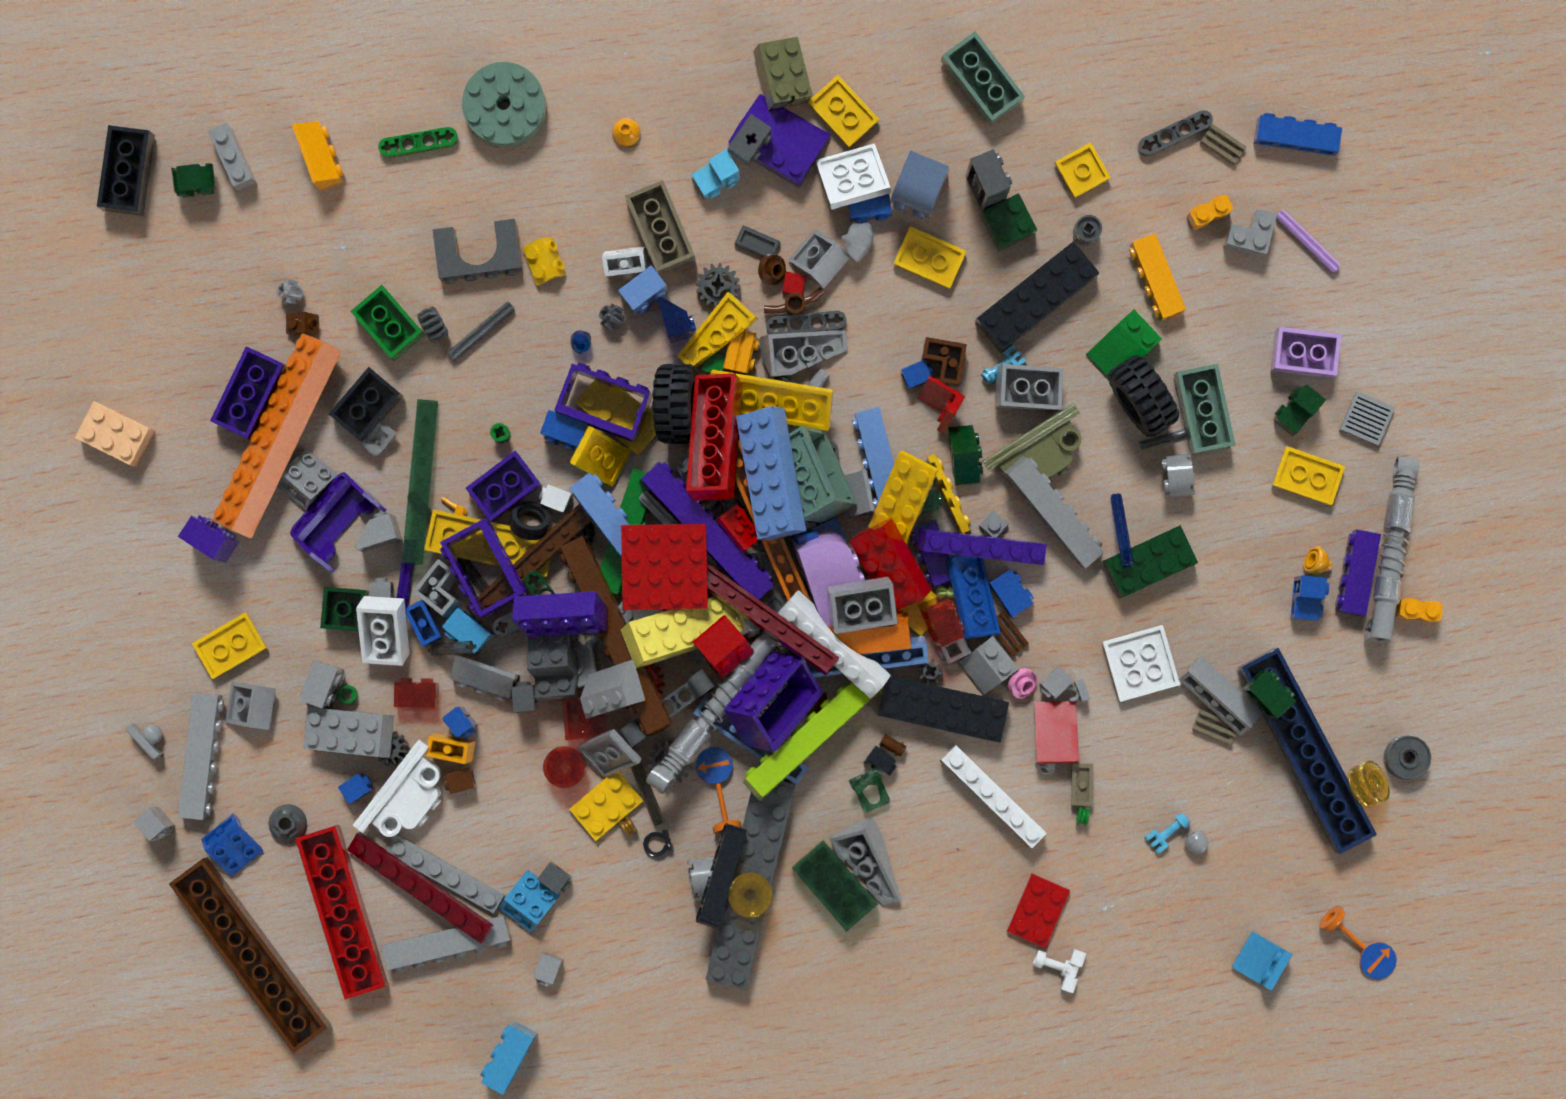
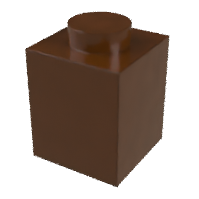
M472 767L445 774L446 778L443 779L445 790H449L450 794L477 787Z

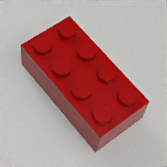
M892 518L857 533L849 541L870 580L889 577L893 583L896 611L923 600L931 591L928 582Z

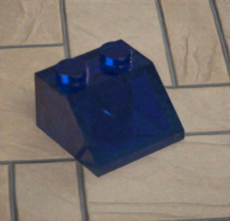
M658 297L657 300L670 343L691 338L693 331H696L693 316H688L686 310L662 297Z

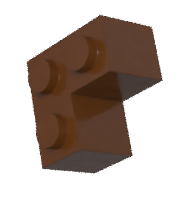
M926 337L921 361L925 360L941 364L939 380L947 386L959 388L967 344Z

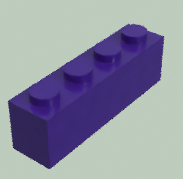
M1358 529L1353 530L1352 534L1349 533L1347 546L1350 547L1348 554H1345L1343 566H1346L1345 573L1340 577L1339 586L1342 587L1341 595L1338 594L1336 598L1337 612L1361 617L1366 616L1381 534Z

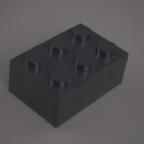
M368 367L329 412V415L362 442L370 435L377 423L381 420L383 421L404 396Z

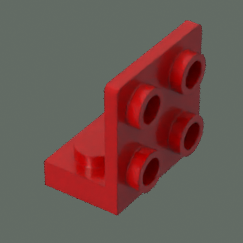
M932 376L928 377L918 396L919 400L941 412L937 420L940 422L937 431L942 434L945 433L965 398L958 390L948 387L942 381Z
M737 504L716 519L742 553L759 540L755 524H752L744 509L740 508Z

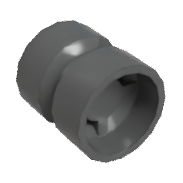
M1093 215L1082 216L1073 228L1074 240L1082 246L1094 244L1102 232L1100 220Z

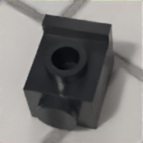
M876 745L864 760L865 764L871 762V768L879 774L885 772L890 776L897 767L894 764L896 760Z

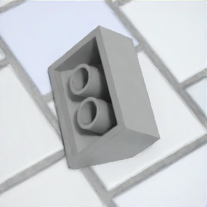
M455 655L450 679L455 680L454 684L466 688L467 685L475 687V692L486 695L488 691L494 693V698L506 701V698L512 699L511 687H516L520 675L461 655Z
M634 660L589 674L580 697L586 719L645 701Z

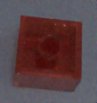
M940 595L918 605L934 644L944 647L964 638L963 631H965L962 621L960 619L957 620L955 615L957 608L953 600L950 601L949 598Z
M580 697L562 699L565 740L594 738L608 732L607 713L586 719Z

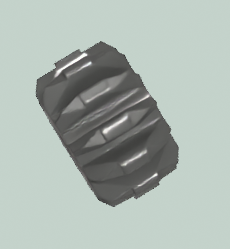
M435 307L425 308L418 313L419 323L431 342L440 341L448 335V329Z
M393 731L391 745L396 746L393 754L390 752V757H379L377 759L379 762L385 759L386 766H389L391 760L394 766L398 765L397 758L403 761L404 757L401 754L409 753L408 750L403 749L409 743H401L405 736L401 735L397 738V731Z

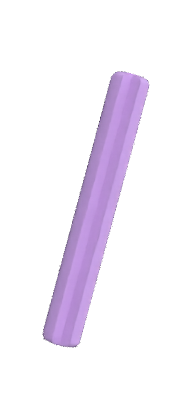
M1281 210L1277 214L1276 219L1331 273H1334L1341 266L1285 210Z

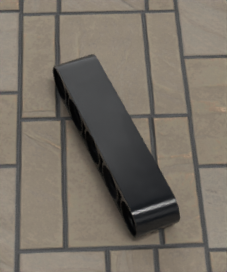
M728 823L724 825L710 869L712 874L711 877H708L697 912L696 923L717 929L746 837V829Z

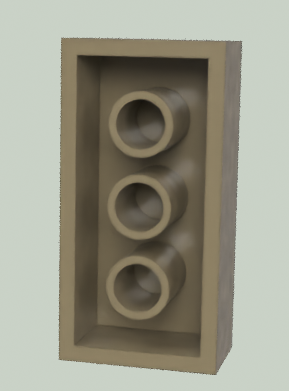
M663 180L625 195L651 261L659 275L696 260Z

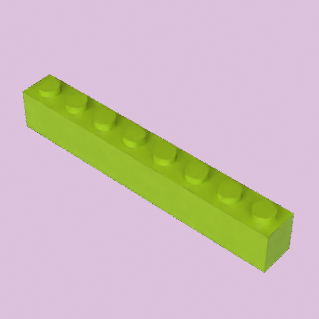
M853 682L847 687L842 685L835 692L837 696L833 700L828 698L820 706L822 708L817 714L815 712L811 713L805 719L807 723L802 728L798 725L790 733L792 737L789 740H784L772 755L768 752L760 760L762 764L758 768L753 766L744 774L747 778H745L743 784L761 801L871 701L883 687L870 699Z

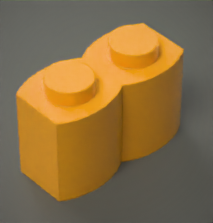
M1219 195L1209 203L1194 207L1187 215V219L1192 230H1199L1206 227L1211 221H1219L1225 218L1233 210V205L1228 195Z
M1414 598L1400 599V603L1396 605L1395 616L1404 620L1440 621L1442 619L1443 605L1436 601L1421 602Z

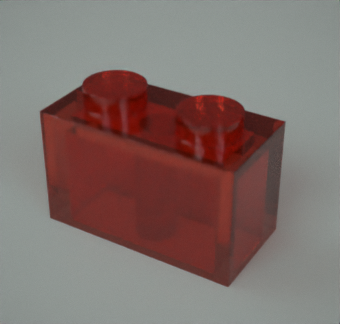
M400 678V682H394V707L438 708L439 683H433V679L421 678V682H413V678Z

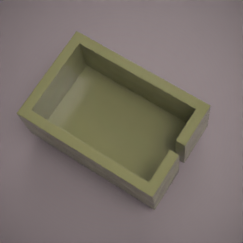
M798 37L758 44L753 52L768 110L786 107L788 104L792 106L807 103L813 94Z

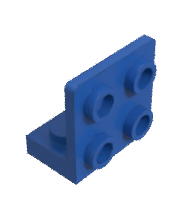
M234 813L201 839L204 851L230 876L236 874L263 852L262 847L242 828L239 818Z

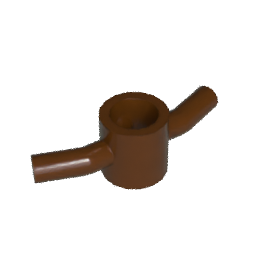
M819 287L806 297L799 293H791L786 297L785 304L779 306L764 305V313L780 314L787 312L790 315L802 314L805 310V305L815 302L825 294V291L822 287ZM798 299L801 301L800 309L793 310L792 307L788 306V303L791 300Z

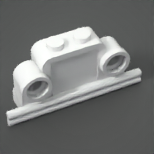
M420 739L416 742L353 824L355 828L363 833L369 824L372 823L379 829L381 834L392 837L397 835L402 827L406 829H413L417 825L422 827L429 818L426 816L430 809L434 811L441 802L438 799L441 795V789L437 785L441 778V769L424 755L429 748L428 745Z

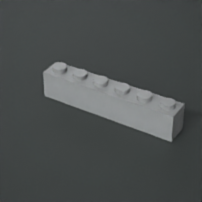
M1022 456L1005 470L1004 474L1076 562L1086 569L1104 553L1100 548L1102 543L1097 537H1091L1088 533L1089 527L1082 520L1079 522L1075 517L1077 515L1076 511L1070 505L1066 506L1062 501L1064 499L1063 495L1057 489L1053 490L1049 484L1052 482L1044 473L1041 475L1038 472L1037 468L1039 466L1031 457L1028 459Z
M193 692L178 811L179 818L206 820L207 816L211 815L212 804L209 803L210 795H213L214 792L212 775L216 773L217 762H214L215 753L217 754L219 751L217 734L221 732L222 721L219 720L220 712H223L224 709L222 695Z
M506 915L486 919L494 926L482 944L457 927L384 944L381 948L386 970L392 969L393 973L406 970L405 966L413 964L414 968L426 965L425 961L432 959L434 963L446 960V956L454 954V958L467 955L466 951L473 949L475 953L487 950L486 946L494 945L495 948L506 946L507 941L511 940Z

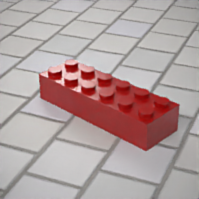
M736 373L695 375L686 492L693 501L734 499L739 433L736 416L740 415L742 383Z

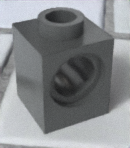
M551 861L537 880L558 894L560 891L564 893L570 886L571 882L569 879L571 875Z

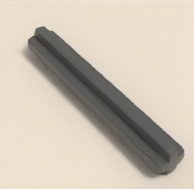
M506 302L447 352L449 358L452 361H456L513 313L515 309L511 303Z

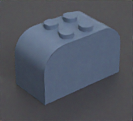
M910 150L891 196L893 208L901 212L909 210L913 212L912 216L924 220V218L929 219L947 179L949 166Z

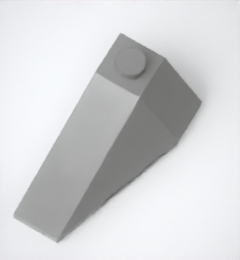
M846 330L771 334L760 337L762 359L771 377L795 374L798 371L847 351Z
M874 817L855 822L830 837L838 857L852 867V872L855 876L859 875L866 883V888L881 905L901 900L883 836Z

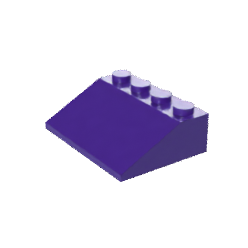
M759 94L728 141V145L735 138L750 114L754 115L772 128L771 135H773L768 145L765 146L763 144L759 150L761 154L755 163L800 188L831 135L784 107L768 110L765 96ZM754 137L751 140L748 139V145L751 143L755 144Z

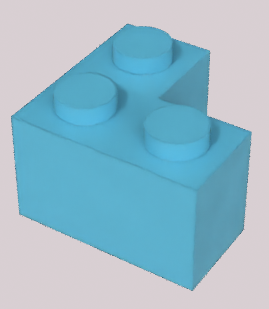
M727 149L709 159L707 166L691 174L704 199L708 197L710 199L715 198L721 193L720 190L725 187L729 189L738 183L737 180L740 179L739 169Z

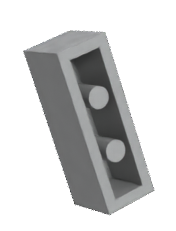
M224 123L209 130L208 133L233 187L240 191L256 184L257 182L232 127L228 123Z

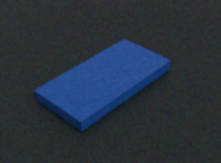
M950 556L946 558L964 639L1001 634L983 558L969 556Z

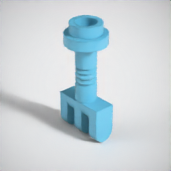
M1013 344L1002 353L1006 359L997 366L1001 364L1022 365L1027 360L1021 358L1018 362L1016 361V358L1021 353L1020 351L1014 355L1010 353L1016 349V346ZM997 366L991 370L989 368L983 370L981 376L987 384L996 382Z
M1184 813L1177 814L1175 816L1177 820L1166 830L1159 833L1155 828L1144 837L1146 841L1155 837L1150 846L1153 848L1158 843L1161 845L1155 850L1157 854L1169 846L1165 840L1182 826L1185 829L1189 827L1188 824L1191 822Z

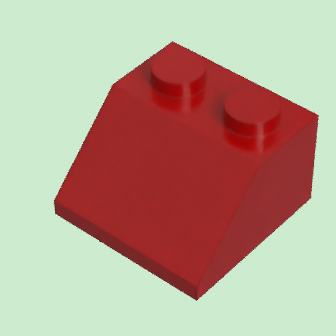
M725 615L693 641V644L708 665L722 679L754 652L745 637Z

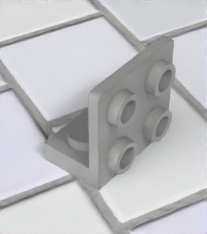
M305 449L286 466L277 487L306 511L313 504L315 497L333 481L337 474L311 451Z

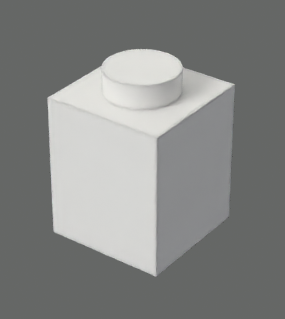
M548 484L547 488H542L539 499H541L540 504L565 514L573 495Z

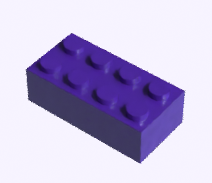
M246 346L210 421L250 440L286 365Z
M596 591L514 597L512 620L523 634L529 638H537L539 635L556 637L559 634L578 635L585 632L598 634L600 631H606L608 608Z

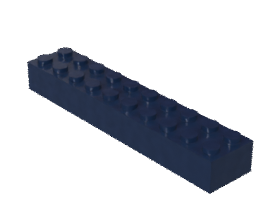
M1273 648L1239 666L1238 669L1246 683L1260 670H1268L1269 672L1272 670L1280 678L1278 682L1283 687L1287 686L1295 694L1293 698L1296 702L1278 719H1270L1260 707L1259 709L1263 712L1262 715L1334 852L1341 854L1376 836L1377 833L1280 649Z

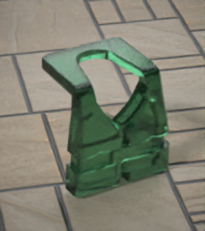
M877 767L866 772L865 775L861 774L849 780L850 786L856 792L865 813L890 803V798L883 785L880 768ZM868 785L878 786L880 800L876 804H871L863 794V790Z

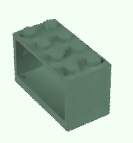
M801 426L789 433L802 510H804V521L825 523L857 505L826 432Z

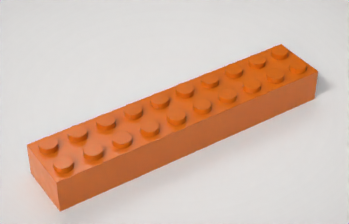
M303 333L296 341V347L287 360V366L278 379L274 393L269 397L268 405L260 416L259 424L251 435L248 447L243 452L241 461L233 472L232 480L228 488L225 489L221 503L216 508L212 519L222 526L252 539L342 352L324 341Z

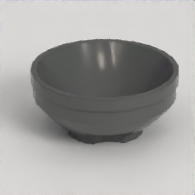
M285 804L277 807L271 813L268 826L271 834L276 839L282 842L296 841L295 838L301 837L307 827V819L299 807ZM284 817L289 818L291 821V827L288 830H283L280 827V820Z

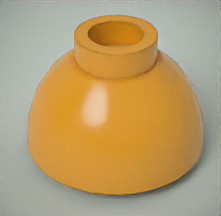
M631 118L619 119L612 129V136L615 142L625 147L634 145L641 135L638 123Z
M1319 546L1312 548L1304 559V570L1308 574L1317 575L1328 572L1332 567V562L1329 560L1327 552Z

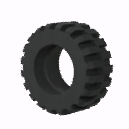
M1133 355L1110 370L1108 381L1114 395L1130 420L1144 435L1155 437L1178 421L1180 416L1179 410L1171 393L1146 359L1139 355Z
M662 364L656 370L652 392L656 437L664 444H690L695 375H698V370L691 364Z

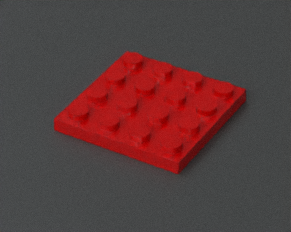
M706 524L621 525L622 610L708 608Z

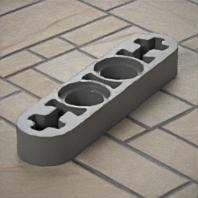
M1205 110L1194 113L1142 138L1138 144V152L1145 157L1152 156L1207 130L1213 122V117L1210 112ZM1200 116L1203 118L1207 117L1206 125L1200 123L1196 125L1195 128L1197 130H1195L1193 123L1199 121ZM1181 124H1187L1190 127L1188 134L1180 133L1179 126ZM1162 133H1169L1172 138L1171 142L1163 143L1160 139ZM1153 137H1156L1157 144L1153 145L1150 151L1147 149L1143 150L1144 142L1151 144L1155 141Z
M841 311L776 316L767 321L766 329L770 335L841 330L846 325V316ZM835 315H839V319H843L839 326L831 322L828 323L829 327H825L826 320L824 316H828V320H833ZM812 318H821L822 326L820 328L812 327L810 323ZM793 319H799L802 322V327L799 330H793L790 327V322ZM783 320H787L788 331H784L785 327L778 328V332H774V329L770 328L774 321H777L778 325H783Z

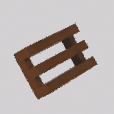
M1002 611L997 615L999 627L1016 649L1013 650L1001 634L996 636L1013 657L1029 643L1006 613ZM1003 617L1006 623L1014 631L1017 637L1021 640V645L1018 644V642L1011 635L1008 629L1000 621V618Z

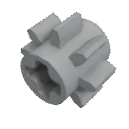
M285 279L284 283L281 282L279 284L277 295L279 298H283L282 303L291 305L301 300L303 288L298 286L299 281Z

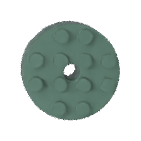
M497 62L481 68L470 78L463 92L462 109L470 129L482 142L496 148H515L532 140L541 130L546 118V98L539 81L529 70L515 63ZM501 103H510L509 108L505 110L500 109Z

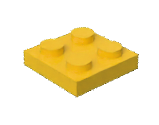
M1091 142L1054 162L1074 199L1111 179Z

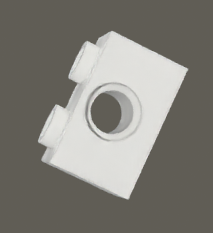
M645 246L605 251L602 255L605 277L643 272L648 268Z

